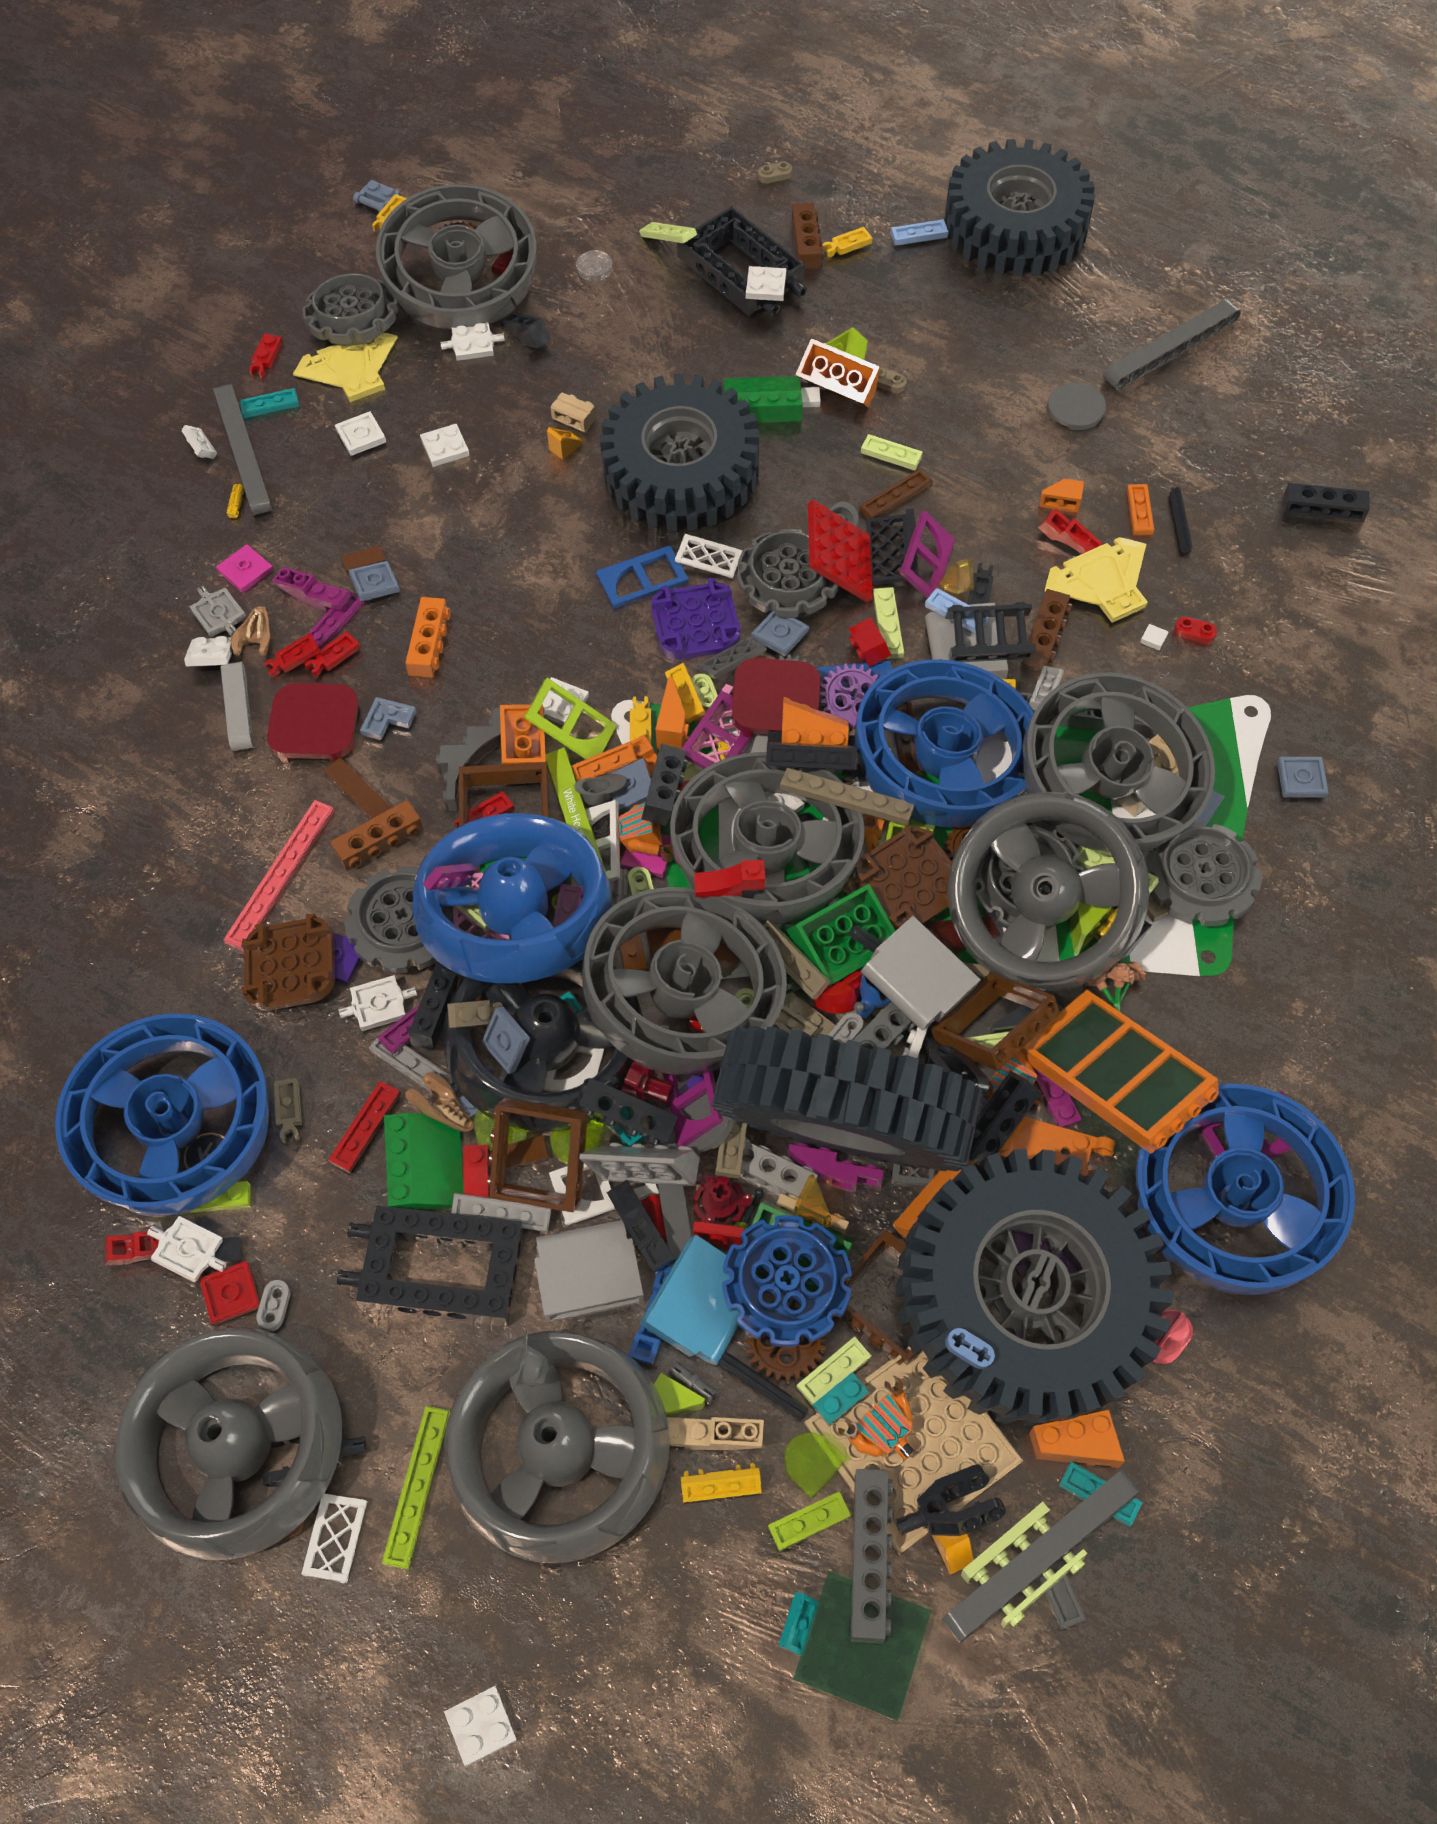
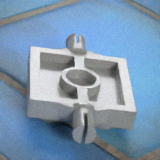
M201 586L202 590L199 587L197 592L202 598L197 603L189 606L191 612L210 638L225 630L232 637L236 631L234 625L247 619L244 611L226 588L209 594L204 586Z

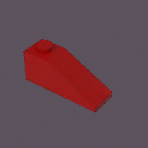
M488 1144L464 1145V1194L485 1197L490 1195L487 1181L491 1174V1166L489 1165L491 1152Z

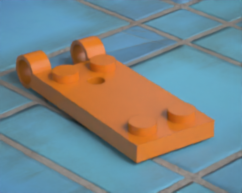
M1024 1116L999 1151L1001 1160H1004L1013 1150L1027 1149L1028 1159H1032L1043 1149L1055 1151V1164L1058 1165L1072 1155L1083 1160L1079 1173L1086 1176L1095 1170L1087 1169L1091 1151L1103 1156H1112L1116 1142L1108 1137L1097 1138ZM1068 1149L1070 1154L1068 1156H1064L1061 1153V1150Z

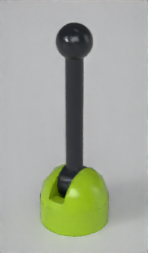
M762 1188L755 1189V1197L743 1222L735 1223V1227H743L744 1230L749 1227L747 1223L759 1198L764 1195Z

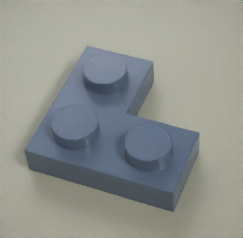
M376 697L361 727V735L382 740L389 724L409 728L417 712L416 708Z

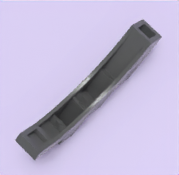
M543 707V716L546 719L545 709ZM493 708V717H489V726L467 727V734L463 735V745H440V754H436V765L441 768L442 775H444V784H447V790H443V802L447 803L449 811H458L459 767L475 766L489 753L501 747L500 708Z

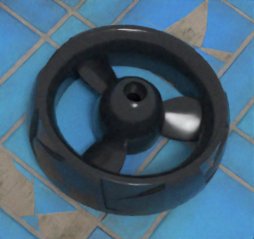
M584 958L573 966L549 977L569 980L583 987ZM465 977L449 1004L490 1000L492 1003L500 1002L530 1039L516 1071L507 1074L504 1080L501 1081L479 1060L472 1042L473 1026L449 1027L447 1007L443 1024L444 1057L450 1076L462 1095L475 1108L492 1118V1114L495 1112V1105L503 1098L579 1111L580 1109L574 1107V1104L583 1084L559 1092L543 1093L542 1091L545 1086L547 1071L556 1070L570 1062L579 1046L595 1049L614 1047L596 1024H594L588 1007L574 1012L567 1002L558 996L539 994L530 997L525 987L520 985V983H492ZM638 997L624 998L643 1017ZM615 1047L607 1065L592 1079L622 1091V1088L626 1085L624 1083L625 1078L634 1060ZM600 1098L598 1106L603 1111L607 1109L608 1103L606 1099ZM510 1113L509 1126L529 1131L549 1132L571 1128V1123L516 1113ZM593 1115L592 1118H589V1117H588L587 1123L590 1122V1121H592V1120H594V1119H596V1118H598V1117H596V1116H594V1115Z

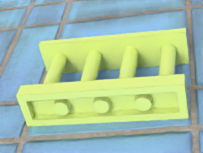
M1044 1502L1040 1503L966 1566L961 1573L963 1579L967 1583L974 1579L976 1582L979 1581L981 1584H984L990 1579L987 1574L989 1571L986 1569L989 1565L995 1562L996 1565L1000 1564L1003 1568L1010 1562V1559L1007 1557L1009 1554L1006 1552L1009 1548L1015 1545L1016 1548L1020 1547L1023 1551L1031 1545L1027 1540L1029 1537L1026 1535L1030 1530L1034 1528L1036 1531L1040 1530L1042 1534L1048 1531L1051 1527L1048 1525L1046 1517L1050 1509ZM1083 1549L1076 1556L1069 1552L1063 1557L1067 1564L1056 1573L1051 1568L1044 1573L1043 1576L1047 1581L1036 1591L1031 1585L1023 1591L1027 1598L1015 1608L1010 1602L1002 1608L1007 1615L1001 1622L1002 1627L1005 1628L1009 1624L1013 1627L1016 1626L1025 1617L1022 1612L1055 1585L1069 1571L1073 1575L1085 1565L1083 1559L1087 1554L1086 1551Z

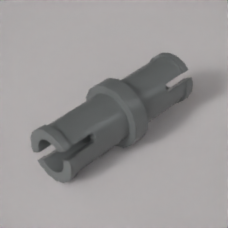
M677 1361L673 1364L675 1369L671 1367L668 1375L672 1376L686 1388L705 1398L707 1404L710 1405L714 1401L712 1397L716 1398L719 1391L703 1381L701 1375L692 1373L681 1365L680 1362Z

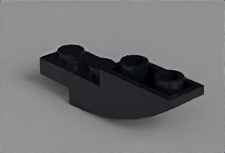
M628 1180L606 1192L654 1273L676 1260Z

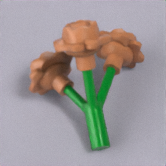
M1138 962L1117 963L1105 974L1084 985L1088 987L1097 986L1100 992L1103 991L1111 1006L1121 1012V1001L1128 987L1134 981H1144L1146 973L1143 971V966L1138 964ZM1106 975L1108 978L1115 980L1114 986L1116 990L1114 999L1107 990L1108 986L1105 983Z

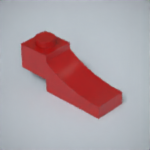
M1056 508L1046 516L1038 527L1052 541L1055 539L1067 544L1081 554L1104 545L1075 518L1071 521L1068 520Z
M764 860L740 861V864L725 869L694 873L695 897L742 895V890L765 889Z
M148 1231L134 1232L133 1235L107 1236L104 1241L105 1266L131 1264L133 1262L149 1260L158 1248L159 1240L147 1235Z

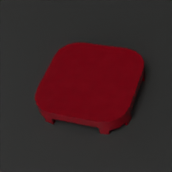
M749 658L743 661L735 672L732 725H735L738 730L743 732V736L750 738L752 733L768 734V731L782 732L784 697L818 710L820 693L819 672L813 665L803 661L769 658Z
M294 683L282 687L274 696L267 732V742L272 753L280 758L282 762L289 763L290 758L330 759L331 764L337 759L346 756L349 752L353 753L357 713L360 711V705L354 690L343 684Z

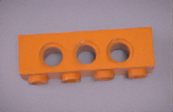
M421 597L405 662L409 676L433 678L434 671L438 670V654L442 653L443 649L442 636H446L447 627L445 623L450 618V608L447 607L445 599Z

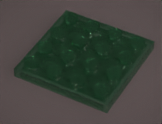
M828 1571L793 1681L898 1722L931 1610L891 1595V1606L886 1607V1618L891 1619L890 1636H885L884 1643L850 1642L852 1580ZM866 1585V1587L869 1588V1589H872V1590L875 1589V1588H872V1587ZM872 1605L864 1607V1613L867 1617L876 1618L878 1616L876 1607Z

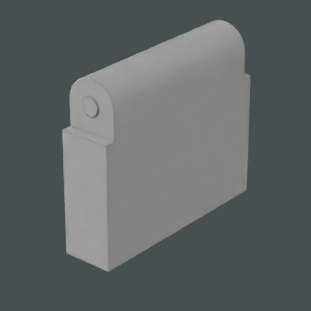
M995 603L971 604L970 606H992ZM932 611L925 616L932 660H949L950 649L955 646L954 622ZM990 617L989 622L984 627L985 644L987 646L998 644L995 617ZM963 627L964 645L966 647L975 646L977 644L976 634ZM1007 660L963 662L987 670L1001 679H1007Z
M914 916L876 948L871 960L861 970V973L922 1031L934 1020L939 1023L974 990L981 980Z
M622 1220L536 1237L539 1258L534 1259L546 1323L644 1303L632 1238L627 1239V1229Z

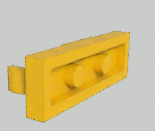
M681 663L666 671L665 674L667 679L668 677H673L685 713L686 722L695 721V723H698L706 712L685 664Z
M750 1463V1469L741 1470L740 1465H736V1471L727 1470L704 1474L702 1469H698V1475L689 1476L688 1471H685L684 1477H681L683 1503L761 1493L759 1468H755V1464Z

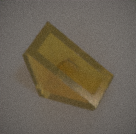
M968 558L955 562L938 584V587L956 594L973 590L972 559Z
M812 1174L808 1176L794 1207V1214L813 1223H818L824 1228L831 1227L832 1218L816 1178Z

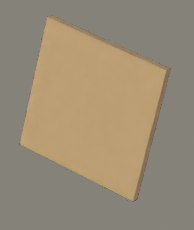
M910 1346L904 1350L907 1354L911 1350ZM923 1350L918 1351L908 1365L903 1362L900 1365L896 1363L902 1359L898 1354L895 1359H891L863 1379L861 1383L869 1391V1394L830 1427L818 1413L804 1422L853 1493L856 1469L888 1471V1479L893 1480L892 1496H888V1506L892 1507V1523H887V1534H892V1548L898 1556L926 1536L928 1531L921 1527L901 1536L895 1519L916 1512V1508H918L917 1499L935 1480L972 1465L983 1466L989 1477L988 1484L976 1492L946 1503L949 1511L955 1510V1512H958L1023 1462L987 1412L978 1415L968 1410L971 1401L969 1398L962 1395L952 1399L943 1392L948 1382L941 1375L933 1378L927 1375L923 1367L929 1359ZM893 1376L903 1381L902 1390L910 1403L914 1421L912 1433L906 1440L916 1451L906 1461L895 1450L886 1458L860 1453L848 1440V1437L838 1433V1428H842L845 1431L848 1430V1424L844 1420L857 1423L887 1393L892 1396V1392L885 1388L884 1383L887 1381L891 1384V1387H894L896 1380ZM868 1495L866 1497L870 1505L877 1506L880 1504V1499L876 1495Z

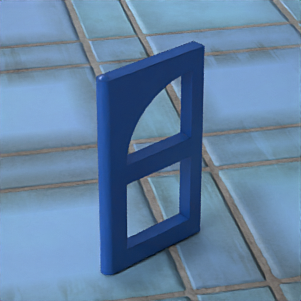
M670 545L595 571L613 609L655 595L661 591L660 587L668 585V588L672 589L688 583V577L681 564L675 562L676 555ZM667 558L677 578L652 586L642 566ZM633 569L643 590L618 598L616 592L618 581L626 572Z

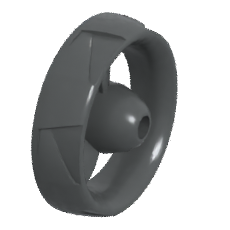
M448 184L418 192L394 208L380 228L376 242V257L385 287L390 292L392 298L398 301L399 307L405 313L428 325L452 330V328H457L458 326L471 327L478 323H493L510 313L515 307H518L524 300L533 282L536 269L537 247L534 229L530 220L512 200L496 191L481 186ZM452 220H471L482 223L475 230L465 225L446 226L436 233L428 229V227ZM408 243L428 248L432 269L443 282L440 292L417 283L403 268L401 257ZM514 248L511 262L504 273L491 284L472 291V285L481 277L486 263V256L503 254Z
M1110 672L1092 673L1078 676L1062 683L1041 701L1031 717L1023 741L1024 777L1027 794L1058 792L1078 795L1089 789L1100 798L1116 800L1135 793L1139 800L1156 815L1133 819L1117 818L1130 831L1142 853L1162 845L1191 827L1204 811L1213 791L1215 781L1214 757L1209 740L1198 720L1172 694L1149 681L1135 676ZM1101 710L1105 729L1099 731L1092 738L1083 753L1082 763L1057 766L1054 756V737L1057 727L1065 719L1077 713ZM1134 719L1147 725L1166 743L1177 764L1179 776L1166 769L1154 766L1152 747L1143 735L1133 729ZM1044 820L1072 842L1094 850L1096 853L1111 855L1094 835L1083 828L1067 822Z
M767 752L745 753L720 760L699 772L686 784L674 804L671 815L670 838L674 859L682 870L691 889H695L694 873L725 869L740 864V861L764 860L765 874H772L784 869L793 857L798 855L808 861L821 865L811 873L796 880L783 883H765V889L742 890V895L717 897L744 909L759 921L760 924H765L767 920H771L775 924H788L806 919L823 910L839 894L849 876L856 871L864 843L862 813L780 790V783L787 768L836 782H843L825 768L766 766ZM765 792H777L797 797L815 807L827 821L812 820L800 822L799 817L790 807L777 801L767 800ZM732 798L741 809L734 820L733 845L735 851L714 863L701 845L698 829L705 816L715 806L726 799Z
M1036 792L1013 797L998 804L972 825L952 860L948 876L947 898L950 916L959 938L972 957L982 967L1000 978L1015 983H1022L1038 990H1061L1083 985L1100 977L1128 953L1138 938L1145 922L1149 904V877L1143 854L1136 840L1113 813L1096 802L1079 795L1058 792ZM1042 820H1054L1079 826L1094 835L1106 847L1115 863L1096 865L1078 873L1063 858L1054 855H1041L1037 840L1026 824ZM991 848L1007 866L1016 871L1012 881L1011 893L1013 902L1021 913L1008 926L1000 943L992 937L985 927L979 913L976 898L979 870ZM1044 885H1052L1051 893L1048 895L1041 894V889ZM1081 903L1097 907L1118 906L1111 926L1104 936L1091 948L1077 956L1061 961H1036L1043 946L1046 926L1065 922L1076 913Z
M665 887L651 889L634 894L618 902L600 918L592 930L586 945L583 961L584 997L594 1024L619 1051L636 1061L637 1064L671 1075L702 1074L719 1070L730 1030H736L737 1027L748 1029L749 1026H757L765 1030L767 1027H773L781 1012L786 996L787 982L784 962L777 945L767 930L744 909L727 903L718 897H695V889ZM681 928V940L669 942L662 946L655 953L649 972L634 969H613V958L617 950L631 938L653 929ZM720 942L740 959L750 976L754 997L749 1010L735 996L718 988L721 981V967L713 954L719 947ZM650 992L654 1005L663 1014L677 1019H686L696 1015L705 1033H681L660 1027L638 1014L624 998Z
M232 1327L227 1328L225 1331L211 1332L190 1339L165 1352L144 1372L135 1384L134 1391L124 1408L113 1451L114 1469L121 1495L127 1506L140 1519L152 1536L163 1545L179 1553L205 1560H229L262 1551L294 1531L314 1510L331 1482L337 1466L342 1441V1418L338 1397L331 1380L320 1364L301 1347L274 1333L254 1328ZM253 1364L268 1367L281 1373L291 1385L276 1390L254 1408L247 1402L239 1399L214 1401L207 1389L197 1381L225 1367ZM165 1421L177 1428L186 1430L185 1444L189 1460L197 1471L208 1477L195 1504L192 1519L184 1516L172 1505L159 1480L157 1448ZM301 1436L294 1461L280 1485L259 1505L242 1515L230 1519L233 1507V1483L246 1480L262 1467L268 1457L272 1442L286 1441Z
M541 1331L528 1334L527 1345L541 1352L547 1359L548 1371L544 1383L533 1387L517 1385L514 1390L519 1373L523 1337L503 1345L497 1353L492 1355L476 1370L456 1396L447 1422L444 1447L456 1502L469 1523L486 1540L502 1551L524 1560L538 1563H565L590 1557L611 1547L633 1530L646 1515L660 1491L666 1474L670 1449L669 1426L665 1408L656 1387L643 1368L626 1352L608 1341L603 1342L576 1333ZM571 1367L584 1369L612 1383L625 1397L632 1414L634 1427L611 1425L594 1429L592 1423L579 1408L570 1403L562 1402L561 1380L556 1368ZM512 1388L517 1401L528 1413L521 1422L516 1435V1453L522 1466L501 1481L491 1494L484 1480L481 1467L482 1437L494 1407L507 1391ZM591 1467L603 1474L623 1479L605 1502L581 1518L553 1525L535 1524L522 1520L535 1502L542 1484L552 1487L570 1485L581 1479Z

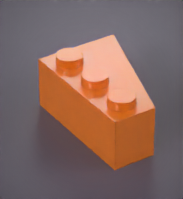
M784 697L782 743L848 746V720L824 711H818L810 708L808 705H802Z
M1109 1410L1082 1415L1065 1421L1033 1426L1029 1433L1036 1459L1067 1463L1072 1461L1093 1466H1111V1468H1120L1125 1462Z

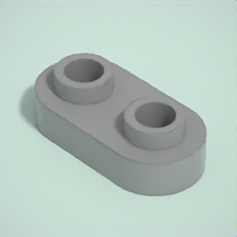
M856 1013L846 1014L829 1033V1036L843 1043L853 1040L864 1029L862 1017ZM851 1026H857L853 1030L849 1029Z
M281 1280L269 1282L262 1295L256 1319L257 1323L265 1331L277 1330L282 1325L291 1292L287 1284ZM277 1292H282L281 1297L274 1298ZM270 1316H275L273 1322H267Z

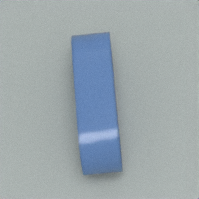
M956 1328L946 1336L945 1344L947 1349L973 1367L984 1369L994 1361L995 1354L993 1348L965 1329ZM962 1336L961 1342L967 1345L968 1348L964 1345H960L958 1348L954 1346L955 1340L952 1337ZM973 1349L976 1352L984 1350V1356L987 1358V1360L984 1359L983 1361L979 1362L977 1360L978 1355L971 1350Z

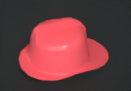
M1171 1309L1164 1310L1160 1314V1317L1171 1321L1168 1332L1154 1342V1344L1161 1347L1157 1358L1152 1361L1156 1364L1165 1365L1173 1362L1190 1342L1193 1335V1327L1185 1314Z

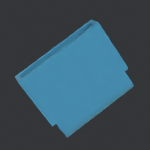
M697 1235L690 1237L639 1323L687 1356L697 1355L713 1365H717L739 1326L737 1318L740 1316V1313L738 1311L730 1312L723 1296L722 1283L730 1279L728 1274L723 1273L726 1254Z

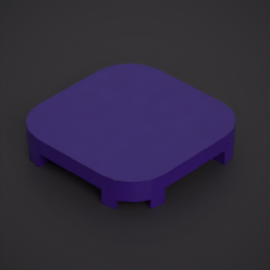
M708 578L707 584L671 590L666 585L660 587L661 591L654 598H651L652 616L659 647L662 653L669 658L684 660L718 654L740 641V623L738 622L732 598V590L729 585L725 586L723 583L716 582V578Z

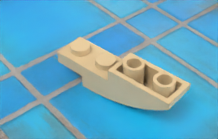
M667 1417L670 1446L685 1447L691 1450L762 1448L764 1420L711 1417V1420Z

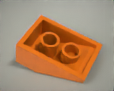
M668 677L656 725L657 753L661 744L682 749L689 739V724H686L685 713L673 677Z
M543 704L538 711V714L544 717ZM500 705L501 764L546 762L544 731L524 718L530 705Z

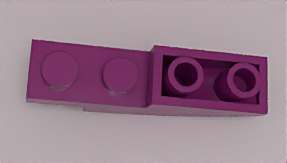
M283 567L272 580L273 584L293 597L324 611H328L329 608L340 611L351 597L348 590L318 582L314 575Z
M803 1143L789 1144L788 1158L800 1167L807 1166L818 1175L817 1180L851 1192L856 1191L857 1184L881 1188L884 1170H879L876 1166H857L850 1161L836 1162L837 1152H833L829 1148L821 1147L815 1149L809 1148L808 1145Z

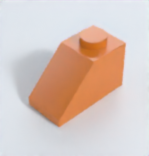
M1062 479L1042 490L1039 507L1056 508L1057 510L1078 513L1084 481Z

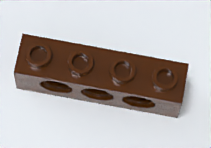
M814 203L792 204V224L796 255L805 264L804 269L820 268V260L824 259L823 248H820L822 247V237L818 235L820 234V223H816L818 222V210L814 209Z
M1046 589L1028 640L1029 644L1036 643V653L1033 659H1023L1022 664L1042 669L1043 666H1048V663H1053L1056 654L1053 648H1058L1061 635L1058 634L1059 631H1064L1067 621L1064 619V616H1069L1072 604H1069V594Z

